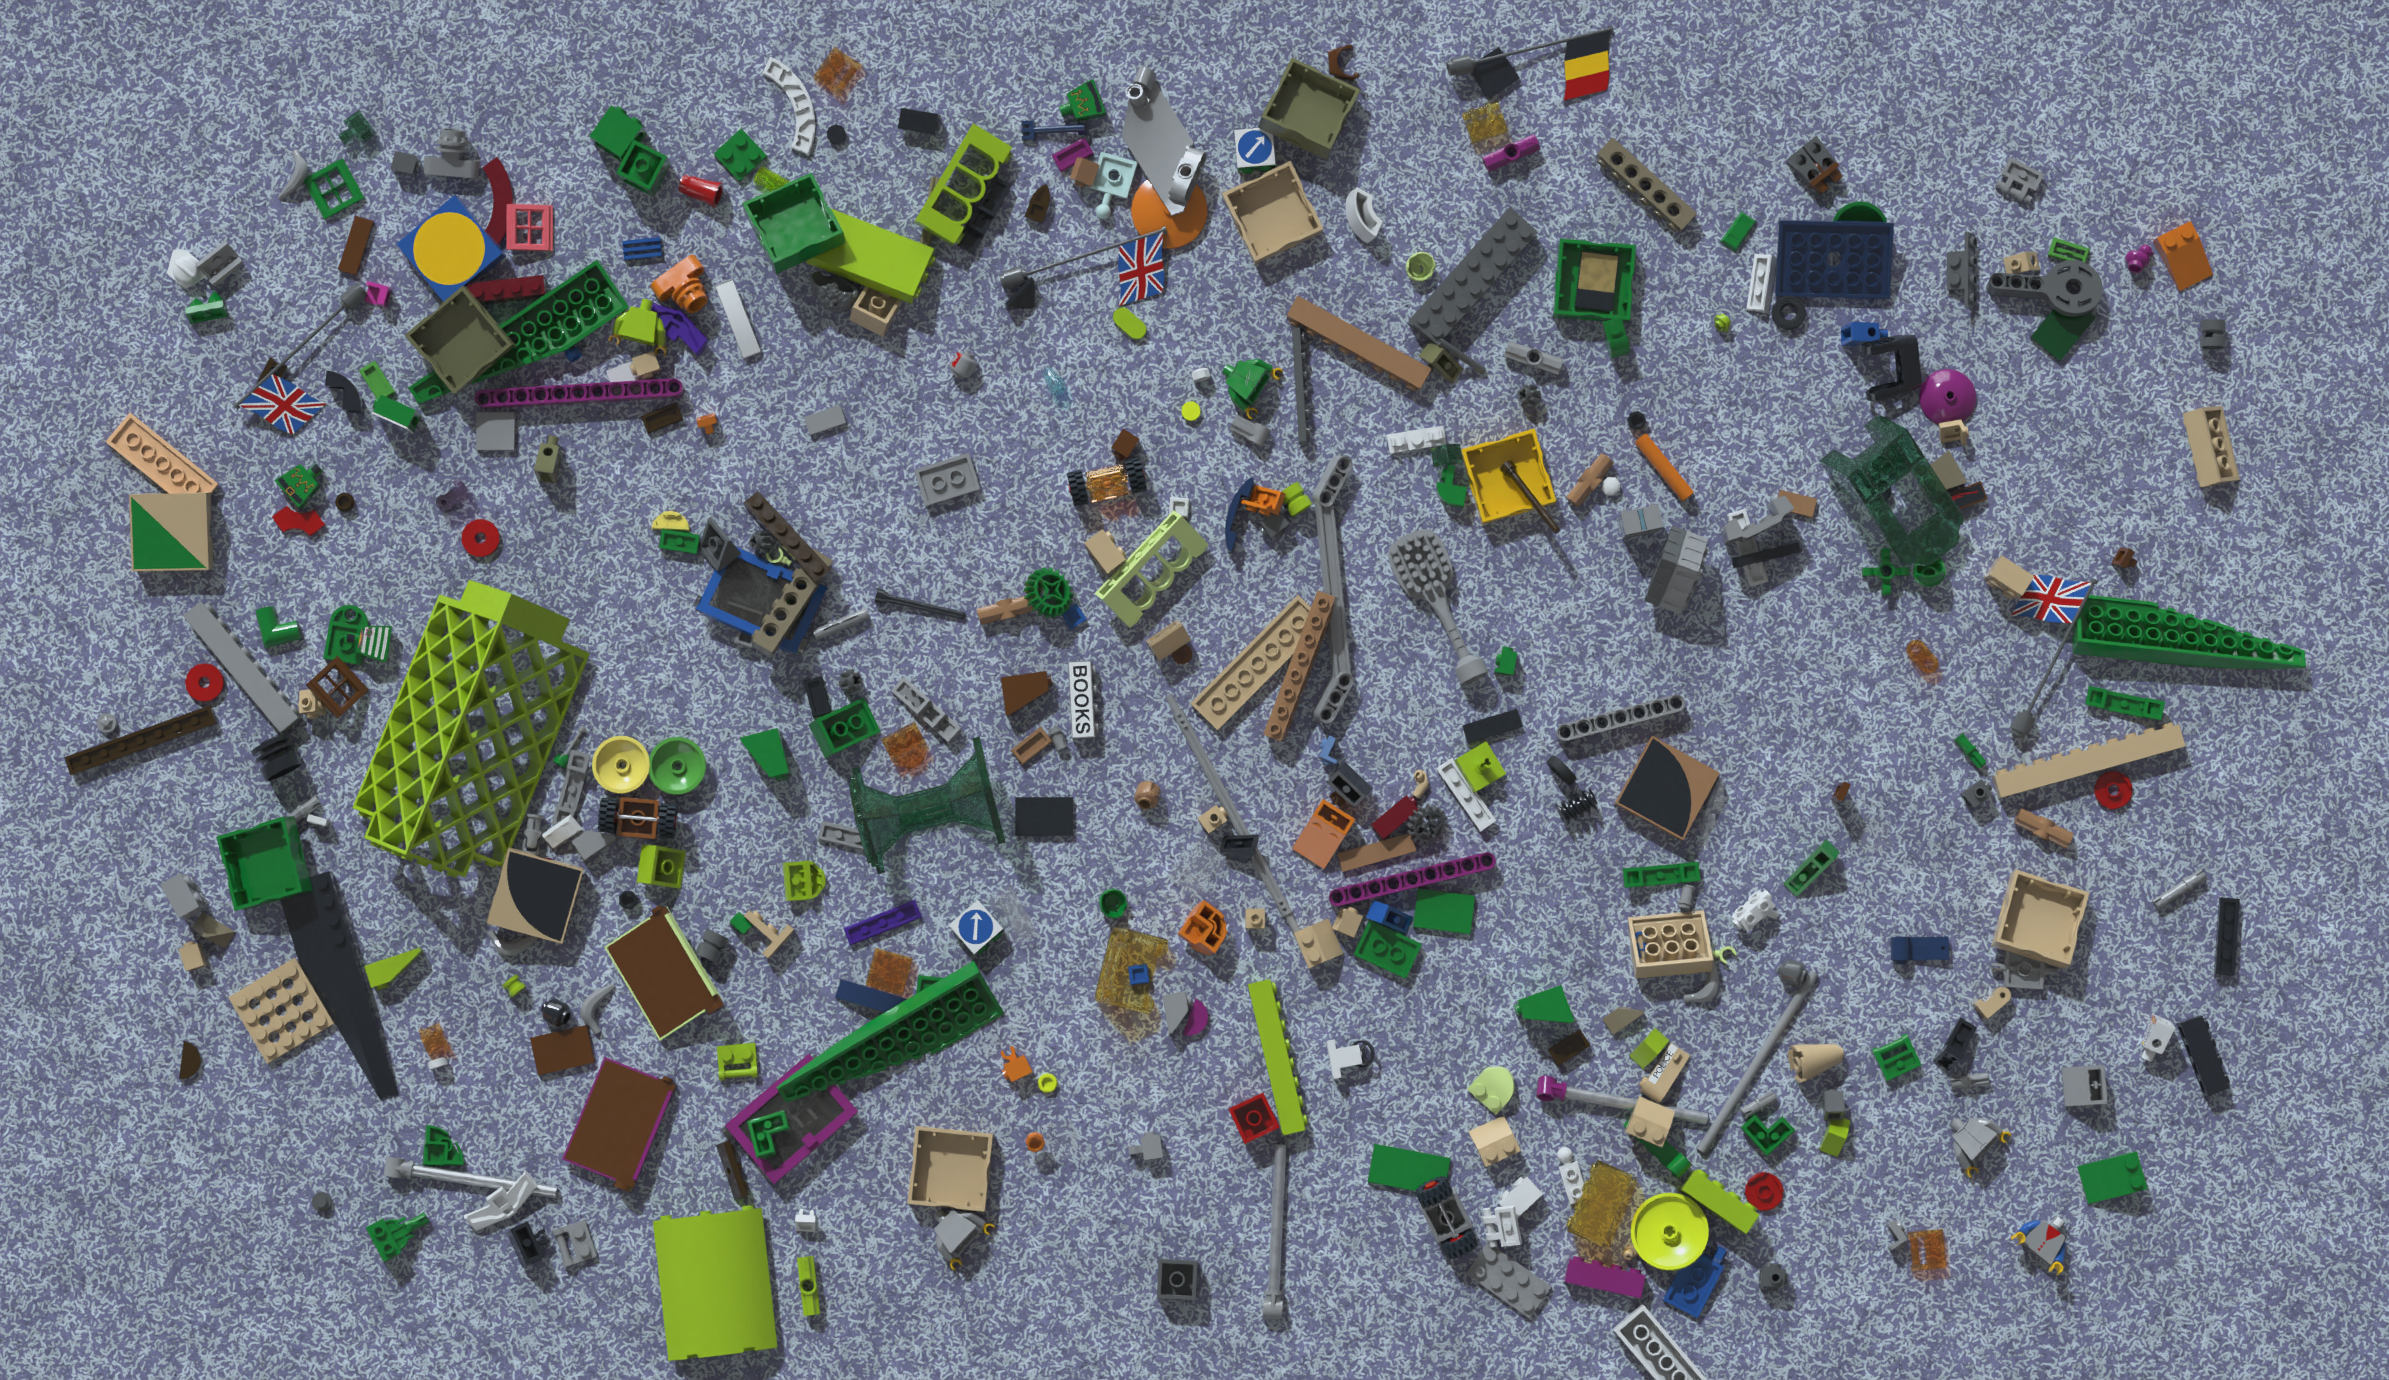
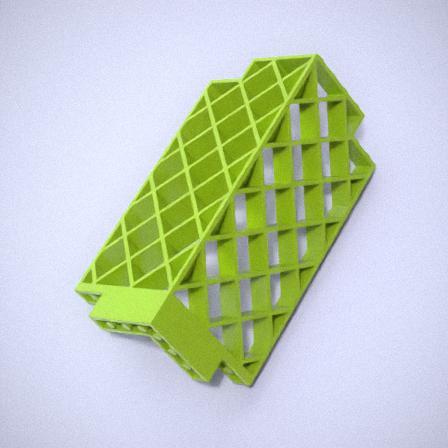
M472 580L468 581L460 601L439 594L352 807L359 811L358 815L371 820L364 836L365 839L371 841L370 845L409 861L415 858L417 859V864L425 867L430 864L432 865L431 869L441 873L444 869L447 871L446 875L456 879L458 875L466 878L472 860L481 862L483 859L485 860V865L493 868L496 865L503 866L508 847L512 848L590 655L587 651L561 641L569 623V618L512 593ZM463 612L471 614L463 621ZM489 620L497 623L492 629H489ZM502 625L519 631L524 635L507 644ZM448 626L449 633L441 638L445 627ZM474 634L475 642L467 647L466 640ZM538 640L560 649L559 652L543 660ZM527 647L532 666L516 674L511 655ZM452 652L453 660L445 665V657ZM478 661L479 669L472 674L471 666ZM500 662L505 681L489 689L484 670ZM563 663L566 673L563 683L552 689L547 671ZM430 670L431 677L424 682L427 671ZM536 677L541 696L525 704L520 685ZM456 679L457 687L449 691L448 684ZM509 692L514 710L498 719L493 700ZM434 696L435 704L427 709V701ZM460 706L461 714L454 719L453 710ZM482 707L487 725L471 733L466 720V714ZM545 707L548 717L544 729L534 733L529 715ZM412 714L413 722L406 726L409 715ZM518 722L523 740L507 748L502 730ZM438 723L439 731L431 736V728ZM491 736L496 755L480 763L475 745ZM416 741L417 749L409 753V745ZM442 750L443 758L438 763H435V755ZM527 751L530 760L527 772L516 778L511 760ZM464 752L469 770L452 778L447 760ZM394 758L395 766L388 771L390 762ZM500 766L505 784L489 793L484 775ZM419 768L420 777L413 781L412 773ZM473 781L478 799L462 808L456 790ZM397 786L398 794L392 798L391 790ZM423 795L424 804L417 809L416 800ZM445 796L451 814L434 823L429 805ZM509 796L512 804L510 814L507 818L498 822L493 804ZM374 803H376L377 811L372 812V806ZM482 811L487 829L471 837L466 819ZM401 813L402 822L395 826L394 817ZM455 826L460 844L443 852L438 835ZM404 840L406 844L405 850L398 848V845ZM491 840L494 848L492 859L476 853L475 849ZM427 841L433 859L429 860L413 854L411 850ZM457 859L454 869L447 867L449 863Z

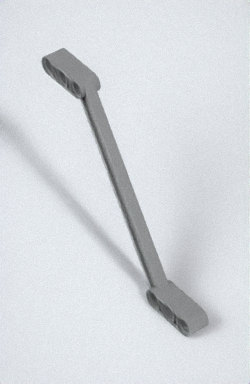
M1336 455L1330 460L1312 494V500L1315 503L1324 593L1339 598L1328 625L1332 676L1313 710L1314 719L1326 724L1333 722L1354 683L1350 670L1333 506L1352 469L1353 462L1349 457ZM1343 460L1344 466L1340 469L1339 462ZM1333 476L1335 478V482L1331 486L1330 478ZM1323 493H1325L1326 499L1324 502L1321 501V495ZM1342 676H1344L1345 681H1344V683L1341 685V684H1340V678H1341ZM1333 693H1335L1336 698H1335V700L1332 702V701H1331V695H1332ZM1326 710L1327 715L1325 718H1322V712Z

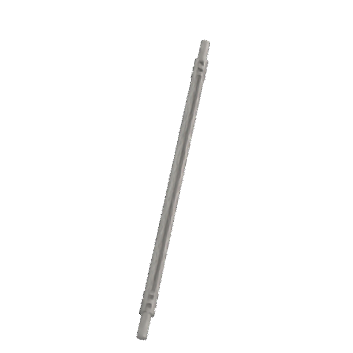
M1169 694L1165 698L1174 713L1173 717L1176 719L1179 728L1182 730L1223 808L1227 812L1238 835H1250L1183 709L1179 708L1173 695ZM1256 848L1255 854L1251 857L1282 917H1285L1293 933L1299 931L1300 928L1292 915V909H1290L1286 898L1283 896L1261 853Z

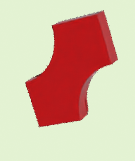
M286 506L272 516L283 533L291 529H300L309 536H312L326 525L314 509L306 513H298Z

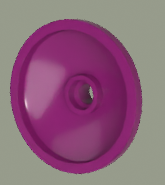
M1943 369L1932 373L1925 379L1920 388L1919 403L1926 417L1936 424L1960 419L1963 422L1972 414L1975 408L1976 391L1966 375L1956 370ZM1948 392L1952 393V399L1947 398Z

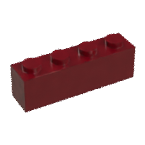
M544 275L467 284V288L482 305L536 299L548 293Z

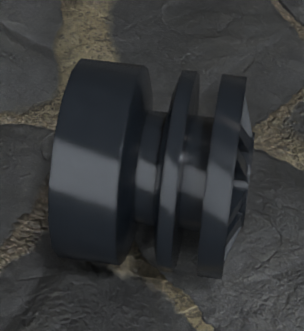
M288 734L267 739L251 751L254 757L259 756L255 760L256 763L266 762L260 769L265 781L280 778L302 765L297 752L287 753L294 746L293 743H287L290 740Z

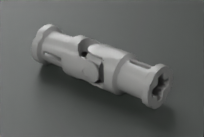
M527 814V829L524 830L526 838L523 841L522 851L539 856L540 841L537 839L542 835L540 828L541 820L544 819V816ZM525 847L531 849L537 848V850L535 852H529L525 849Z

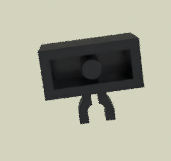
M1346 762L1327 781L1334 789L1329 797L1332 799L1335 795L1341 796L1340 801L1337 803L1338 806L1346 800L1355 808L1373 789Z
M528 1222L511 1228L507 1232L522 1268L541 1261L544 1256L539 1245L550 1243L549 1238L537 1241L536 1239L546 1231L541 1229L534 1235Z

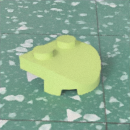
M1488 1067L1481 1072L1467 1090L1496 1115L1515 1092L1514 1077L1504 1067Z

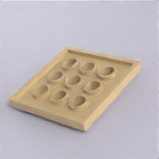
M296 958L291 959L228 997L267 1064L335 1024ZM288 978L292 979L294 983L293 987L289 990L283 986L284 981ZM271 988L277 992V996L273 1000L267 997V991ZM296 995L303 997V1004L300 1006H296L293 1003V998ZM256 998L260 1001V1007L253 1010L250 1007V1002ZM280 1005H284L287 1009L284 1016H279L276 1012L277 1007ZM307 1011L313 1014V1020L309 1023L303 1020V1014ZM263 1015H267L270 1018V1023L267 1026L260 1024V1018ZM291 1021L296 1024V1030L293 1033L288 1032L286 1029L287 1023ZM274 1031L280 1035V1039L276 1043L271 1042L269 1038L270 1034Z

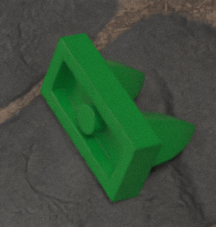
M215 291L210 295L206 304L195 298L190 303V306L185 308L190 324L228 317L223 299Z

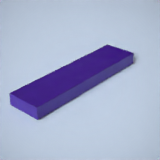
M912 900L846 926L843 929L851 946L918 920L922 916L916 900Z

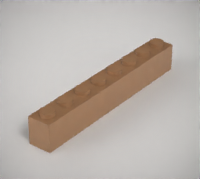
M1300 296L1296 297L1286 316L1289 319V324L1297 328L1300 325L1305 328L1307 334L1313 337L1315 335L1322 337L1321 341L1325 344L1338 346V350L1346 355L1349 353L1356 356L1355 360L1362 364L1367 362L1373 365L1372 369L1379 373H1382V371L1386 372L1391 380L1395 382L1400 380L1406 383L1405 387L1415 392L1416 389L1420 391L1431 372V368Z

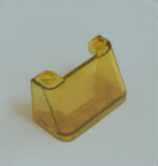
M1114 927L1110 933L1095 991V1000L1100 1003L1150 1015L1154 1007V1000L1151 995H1148L1157 957L1161 958L1168 951V939L1126 928ZM1147 964L1149 983L1130 986L1128 966Z

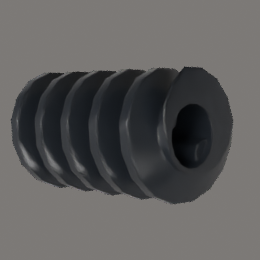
M1590 787L1588 788L1589 793L1582 790V797L1577 793L1575 794V800L1568 797V804L1564 800L1561 801V807L1555 804L1563 821L1570 824V817L1577 821V814L1583 818L1584 810L1591 814L1590 807H1593L1596 811L1598 810V803Z

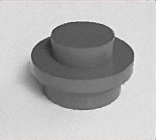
M318 1192L312 1198V1206L317 1211H326L331 1206V1197L325 1192Z

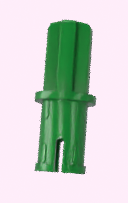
M1964 733L1954 740L1965 753L1964 756L1967 755L1976 768L1979 769L1986 764V760L1977 751V746H1973Z

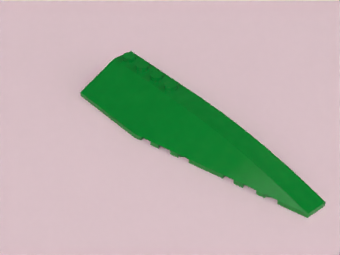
M595 260L502 323L500 327L516 346L470 385L563 352L628 309L629 305L602 262ZM435 370L408 387L418 404L451 392L436 374Z
M2089 595L2072 632L2073 654L2209 668L2301 669L2306 667L2305 650L2283 643L2276 644L2271 642V639L2264 637L2260 639L2246 631L2241 633L2235 631L2233 627L2208 619L2200 620L2189 613L2184 615L2175 612L2176 609L2170 607L2167 610L2158 608L2157 603Z
M972 961L855 1030L777 1086V1090L787 1103L808 1096L813 1091H823L834 1084L841 1085L846 1083L847 1080L859 1079L886 1070V1067L901 1065L904 1061L913 1058L914 1060L922 1058V1055L929 1052L931 1054L937 1053L1005 1013L977 965Z

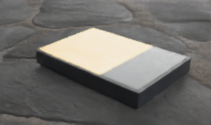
M1581 251L1574 308L1602 312L1613 311L1619 262L1618 255Z

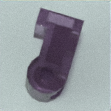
M460 478L452 482L455 485L453 489L436 499V506L439 510L450 512L472 495V492Z

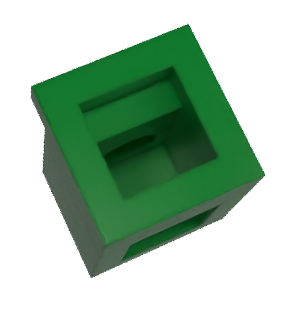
M1502 647L1501 654H1497L1495 665H1499V667L1494 669V673L1507 676L1514 675L1517 652L1513 651L1514 648Z

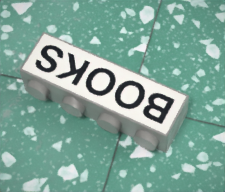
M1091 661L1068 662L1072 740L1095 739V734H1099L1098 722L1094 723V715H1098L1097 703H1093V696H1097L1096 684H1092V677H1096L1095 665H1091Z

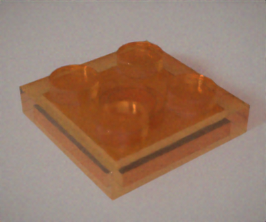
M875 948L865 985L903 995L913 958Z

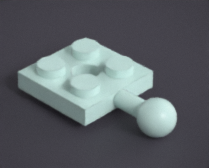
M1101 152L1097 163L1100 166L1090 189L1105 193L1102 204L1096 208V215L1100 219H1107L1111 214L1109 204L1112 195L1123 199L1128 198L1137 162ZM1111 171L1119 173L1120 176L1117 180H1111L1108 177Z

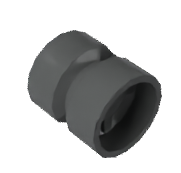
M2220 319L2201 320L2200 332L2203 333V336L2200 337V348L2224 349L2225 336H2223V333L2226 332V321Z
M706 928L702 936L704 942L699 943L695 953L718 963L722 955L720 950L725 948L729 938Z

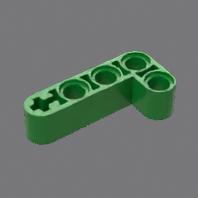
M1629 1119L1623 1124L1625 1128L1628 1124ZM1635 1137L1675 1178L1679 1179L1692 1166L1690 1161L1679 1153L1666 1139L1663 1147H1658Z

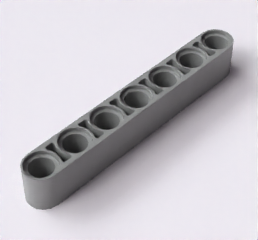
M1671 695L1560 725L1556 729L1555 735L1559 741L1568 742L1675 714L1685 707V700L1681 695ZM1672 699L1680 701L1681 706L1679 709L1671 706ZM1654 704L1661 705L1662 712L1660 714L1653 712L1652 707ZM1641 709L1644 713L1643 718H1636L1634 710ZM1616 714H1623L1625 722L1618 723L1615 720ZM1599 718L1606 720L1607 725L1605 728L1597 726ZM1580 723L1588 726L1587 733H1581L1578 730ZM1560 729H1568L1570 732L1569 737H1561Z

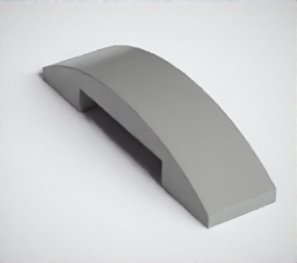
M571 750L567 773L558 805H556L552 824L556 825L570 814L575 818L588 771L590 754Z

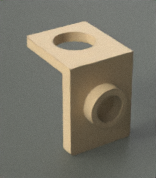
M2022 252L2003 258L2006 273L2009 274L2040 270L2036 252ZM2031 257L2034 260V266L2031 263Z

